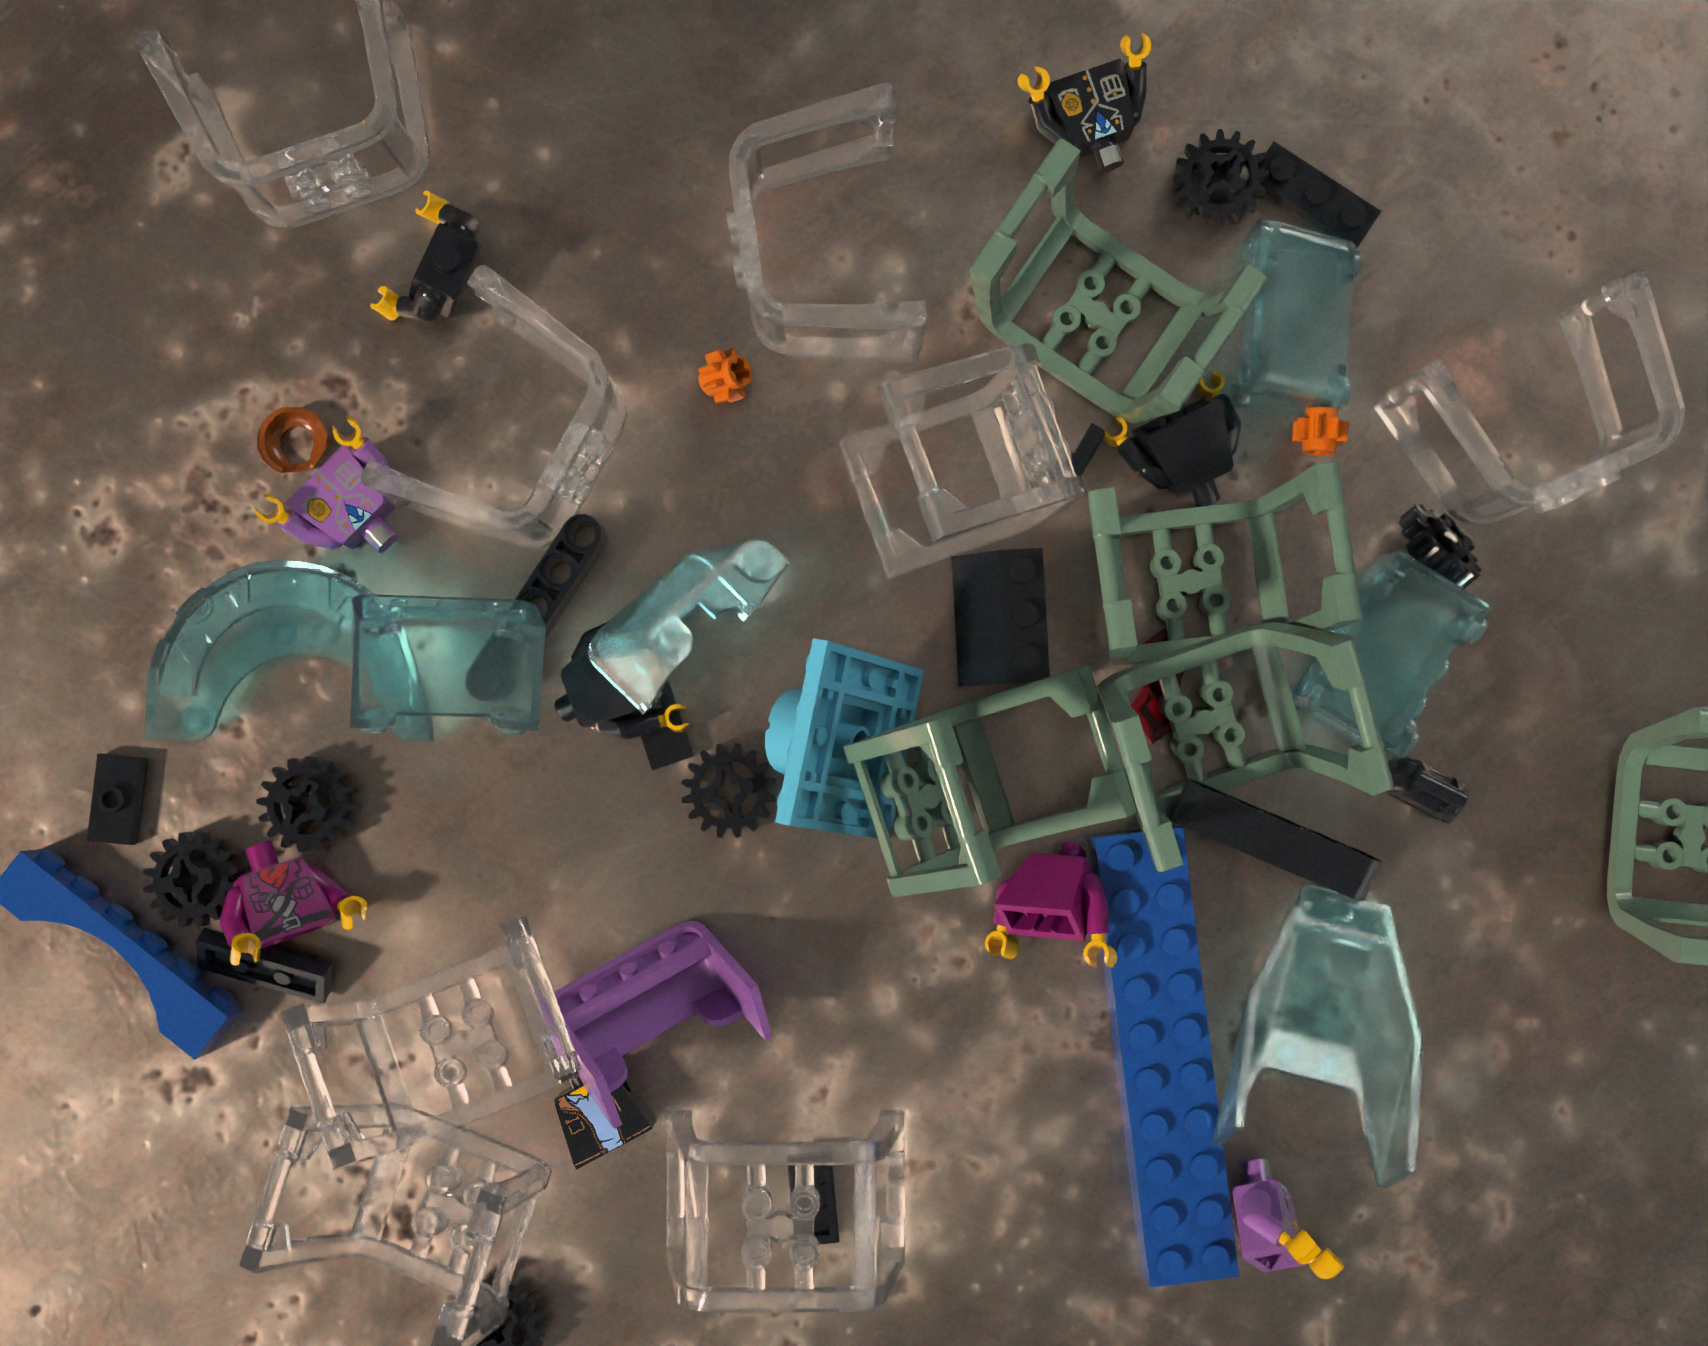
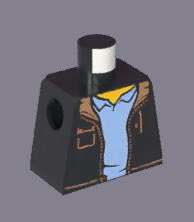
M569 1058L560 1064L571 1087L560 1092L554 1099V1103L576 1170L652 1130L657 1120L627 1079L619 1088L611 1092L622 1122L621 1126L614 1129L586 1090L571 1059Z

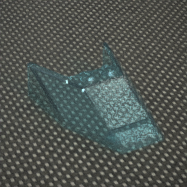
M1307 883L1302 886L1247 995L1211 1144L1221 1146L1244 1128L1248 1093L1258 1072L1266 1069L1345 1089L1354 1095L1377 1187L1386 1189L1416 1173L1424 1039L1389 905L1365 899L1364 902L1357 901L1336 891Z

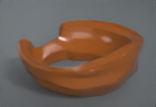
M282 407L273 411L262 422L257 435V450L262 461L277 472H302L315 467L321 461L328 447L329 433L323 421L313 411L300 407ZM296 427L307 429L314 439V446L310 455L311 459L301 464H292L281 448L284 434Z

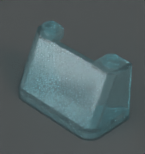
M1260 218L1243 238L1241 260H1249L1247 264L1264 273L1268 277V281L1245 314L1242 355L1237 359V368L1240 369L1238 384L1231 385V403L1233 407L1300 414H1305V409L1309 407H1331L1339 410L1341 404L1346 405L1348 403L1351 392V380L1345 377L1353 278L1357 277L1360 271L1361 252L1355 251L1353 241L1279 220Z
M760 539L692 550L685 554L595 633L588 647L589 660L616 689L644 714L659 700L663 694L661 692L662 688L674 670L687 658L692 650L693 639L691 632L680 620L699 604L713 619L722 612L733 611L739 613L737 616L744 622L758 609L790 562L774 546Z
M364 594L353 597L351 602L350 728H358L364 733L377 734L385 732L387 727L394 725L397 721V716L488 717L490 723L498 727V731L505 735H522L526 730L538 731L546 625L537 606L527 601L514 599Z

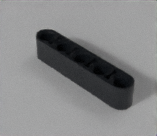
M577 514L570 517L532 572L468 670L465 677V686L473 698L490 703L500 702L511 693L605 549L607 544L606 531L592 516ZM583 526L594 527V541L586 547L577 546L575 543L577 530ZM568 562L571 566L569 579L561 584H555L551 578L553 567L557 563ZM543 598L547 603V612L542 619L532 621L528 616L527 608L532 600ZM513 634H518L523 641L522 651L517 656L509 658L504 651L505 640ZM494 671L499 678V685L493 693L486 695L480 687V680L486 672Z
M1187 778L1169 817L1171 821L1195 833L1361 902H1364L1382 864L1381 860L1368 853L1190 778Z

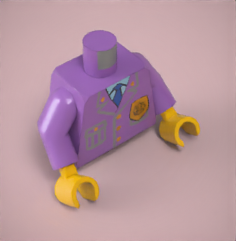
M346 416L349 424L355 428L354 432L351 435L344 436L333 425L334 438L342 446L285 502L290 509L285 511L282 503L275 495L264 494L263 496L276 504L275 511L272 514L264 515L254 508V512L265 523L278 522L280 529L304 544L332 550L342 545L354 549L365 539L375 550L382 553L398 537V534L383 521L396 507L390 498L394 491L389 463L368 437H361L360 425L357 419L353 416Z
M1254 1159L1244 1162L1243 1169L1246 1185L1236 1186L1232 1190L1243 1259L1264 1273L1309 1264L1312 1271L1319 1278L1330 1279L1335 1277L1344 1268V1264L1329 1248L1326 1247L1321 1252V1249L1304 1229L1299 1230L1290 1191L1278 1180L1272 1179L1269 1160Z

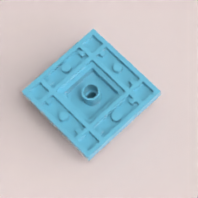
M813 638L811 650L806 659V674L803 688L789 689L777 699L768 718L770 727L765 732V750L768 761L773 769L785 774L782 790L777 799L778 809L775 823L878 839L853 763L848 764L842 746L914 721L925 670L831 641ZM909 749L901 750L905 764ZM882 755L867 759L865 763L891 838L897 806L895 800L887 798L880 787L881 777L889 772L885 757Z

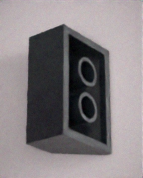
M1043 548L995 550L952 557L958 687L1024 684L1050 677Z

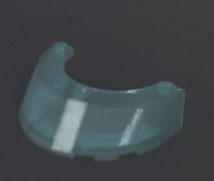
M275 560L249 564L227 572L228 575L218 579L206 588L201 587L176 611L177 617L169 627L164 638L159 639L151 659L146 687L145 740L199 741L208 738L217 728L220 714L228 697L248 674L261 665L281 657L309 654L333 659L356 672L370 686L372 695H376L384 712L387 727L392 735L406 741H434L430 707L415 657L406 634L394 614L367 587L339 571L319 564L303 561Z

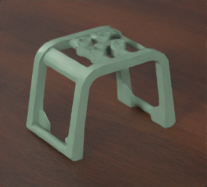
M1058 139L969 268L979 319L986 328L1009 347L1115 417H1121L1127 422L1137 424L1180 411L1241 319L1245 317L1246 312L1267 283L1268 277L1252 265L1247 264L1231 279L1207 292H1201L1185 285L1094 224L1079 211L1076 206V172L1081 150L1064 139ZM1045 192L1051 196L1052 213L1056 219L1001 298L1000 279L1017 251L1018 242L1013 240V237ZM1072 234L1082 243L1099 253L1100 256L1091 269L1083 271L1079 275L1075 284L1074 294L1066 305H1062L1055 310L1051 319V328L1040 342L1014 324L1012 320ZM1116 265L1136 278L1126 294H1122L1115 299L1111 311H1109L1105 303L1095 300L1103 292L1105 278L1113 266ZM1151 288L1168 301L1180 307V309L1120 395L1091 375L1101 361L1106 360L1113 354L1117 346L1116 338L1125 326L1130 325L1137 319L1141 311L1140 303ZM1222 311L1223 314L1194 357L1190 359L1185 356L1179 360L1160 387L1149 392L1200 316L1210 317ZM1082 318L1087 327L1098 330L1091 334L1087 342V352L1076 366L1055 351L1065 337L1071 336L1078 329Z
M1338 462L1314 464L1292 480L1262 497L1228 504L1119 516L1115 487L1087 492L1091 532L1095 542L1103 609L1107 626L1110 665L1140 664L1228 633L1225 611L1230 606L1231 598L1229 593L1223 588L1220 567L1224 562V554L1220 547L1215 545L1213 525L1247 521L1262 624L1279 622L1323 631H1332L1363 620ZM1306 499L1313 515L1327 513L1336 574L1323 579L1321 610L1290 622L1273 515ZM1195 528L1198 550L1192 557L1194 570L1189 569L1182 574H1178L1181 567V559L1177 552L1172 550L1170 531ZM1152 533L1155 555L1151 559L1149 569L1151 574L1157 578L1160 595L1155 610L1157 616L1162 621H1165L1168 641L1137 645L1131 599L1127 598L1119 537ZM1202 591L1198 600V608L1203 615L1208 617L1211 636L1185 639L1182 616L1187 611L1188 603L1184 596H1192Z
M1279 622L1247 626L1126 668L1102 680L1097 686L1123 760L1122 763L1125 766L1137 805V819L1154 866L1158 872L1184 865L1171 821L1164 813L1173 810L1186 781L1158 792L1156 791L1148 761L1152 760L1141 721L1139 715L1131 708L1127 692L1159 680L1163 695L1158 701V708L1162 715L1169 720L1173 737L1170 741V748L1174 755L1183 761L1187 777L1217 790L1225 791L1282 770L1306 768L1347 783L1372 796L1394 787L1384 751V743L1380 736L1354 636ZM1250 648L1278 749L1245 759L1241 746L1245 738V730L1236 721L1231 704L1233 689L1229 683L1222 680L1217 659ZM1279 648L1317 657L1332 687L1344 691L1348 690L1363 746L1359 744L1349 747V755H1344L1305 744ZM1200 666L1204 680L1199 685V695L1204 702L1209 704V707H1196L1192 709L1190 700L1181 694L1176 674ZM1211 733L1213 739L1224 747L1229 766L1205 774L1201 763L1204 744L1202 740L1196 737V734Z
M1090 665L969 701L842 746L848 764L853 763L890 874L886 881L893 897L978 886L988 883L1002 876L994 851L997 849L1064 831L1125 818L1138 812ZM1050 696L1072 718L1087 714L1106 774L1092 778L1087 805L1015 823L980 717ZM915 747L919 761L914 762L911 768L906 767L901 750ZM882 755L885 757L889 772L881 777L880 787L887 798L895 800L900 815L894 823L895 833L902 841H912L919 861L902 870L900 869L865 763L867 759ZM962 764L983 828L982 830L977 831L956 769V766ZM942 828L948 849L935 855L929 836L933 829Z
M1696 706L1631 733L1624 743L1616 772L1607 877V901L1610 915L1618 927L1675 963L1708 966V936L1679 932L1659 923L1668 922L1708 927V905L1632 897L1634 861L1648 862L1651 866L1664 870H1674L1679 866H1687L1697 872L1708 874V846H1702L1706 838L1703 829L1708 830V802L1694 806L1685 805L1680 799L1660 798L1654 801L1639 800L1643 764L1708 771V749L1671 745L1692 738H1708V707ZM1638 817L1649 818L1653 822L1664 826H1677L1673 832L1675 843L1657 841L1649 845L1637 844Z

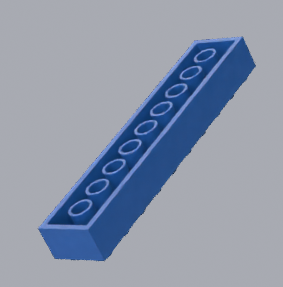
M1172 825L1184 865L1163 872L1156 871L1141 829L1088 835L1092 873L1100 878L1108 903L1110 933H1105V943L1114 948L1117 953V963L1113 968L1106 966L1104 950H1102L1140 1268L1149 1287L1239 1277L1184 829Z

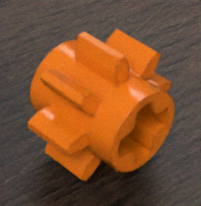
M734 348L726 351L718 349L705 354L708 365L698 368L699 384L702 390L708 396L714 397L716 404L725 401L731 403L745 398V392L742 387L752 384V370L749 362L743 356L736 355Z
M1306 408L1305 417H1298V421H1293L1292 442H1302V453L1306 455H1335L1336 446H1342L1344 442H1348L1349 421H1339V410L1336 408Z

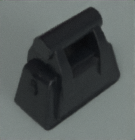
M1392 753L1388 765L1394 787L1385 791V793L1437 820L1450 824L1468 800L1469 794L1465 789V783L1432 768L1421 760L1401 757Z

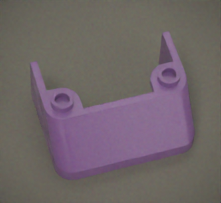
M698 921L681 922L558 989L549 997L546 1003V1010L551 1023L581 1081L614 1129L622 1125L611 1092L619 1088L627 1078L628 1071L622 1058L623 1055L695 1014H698L706 1024L711 1026L728 1025L745 1016L764 1040L773 1036L758 985L708 928Z

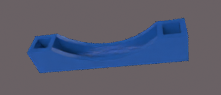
M48 849L20 851L0 876V905L20 921H47L69 925L92 934L112 947L131 965L144 984L155 1009L159 1032L194 1060L210 1053L243 1012L242 1009L234 1004L236 1001L235 997L223 987L218 985L212 986L200 977L201 970L194 963L185 958L178 959L165 949L167 943L159 935L148 930L143 931L132 922L133 916L128 910L115 903L109 904L97 894L99 889L94 883L82 876L75 877L63 867L65 861L59 855Z

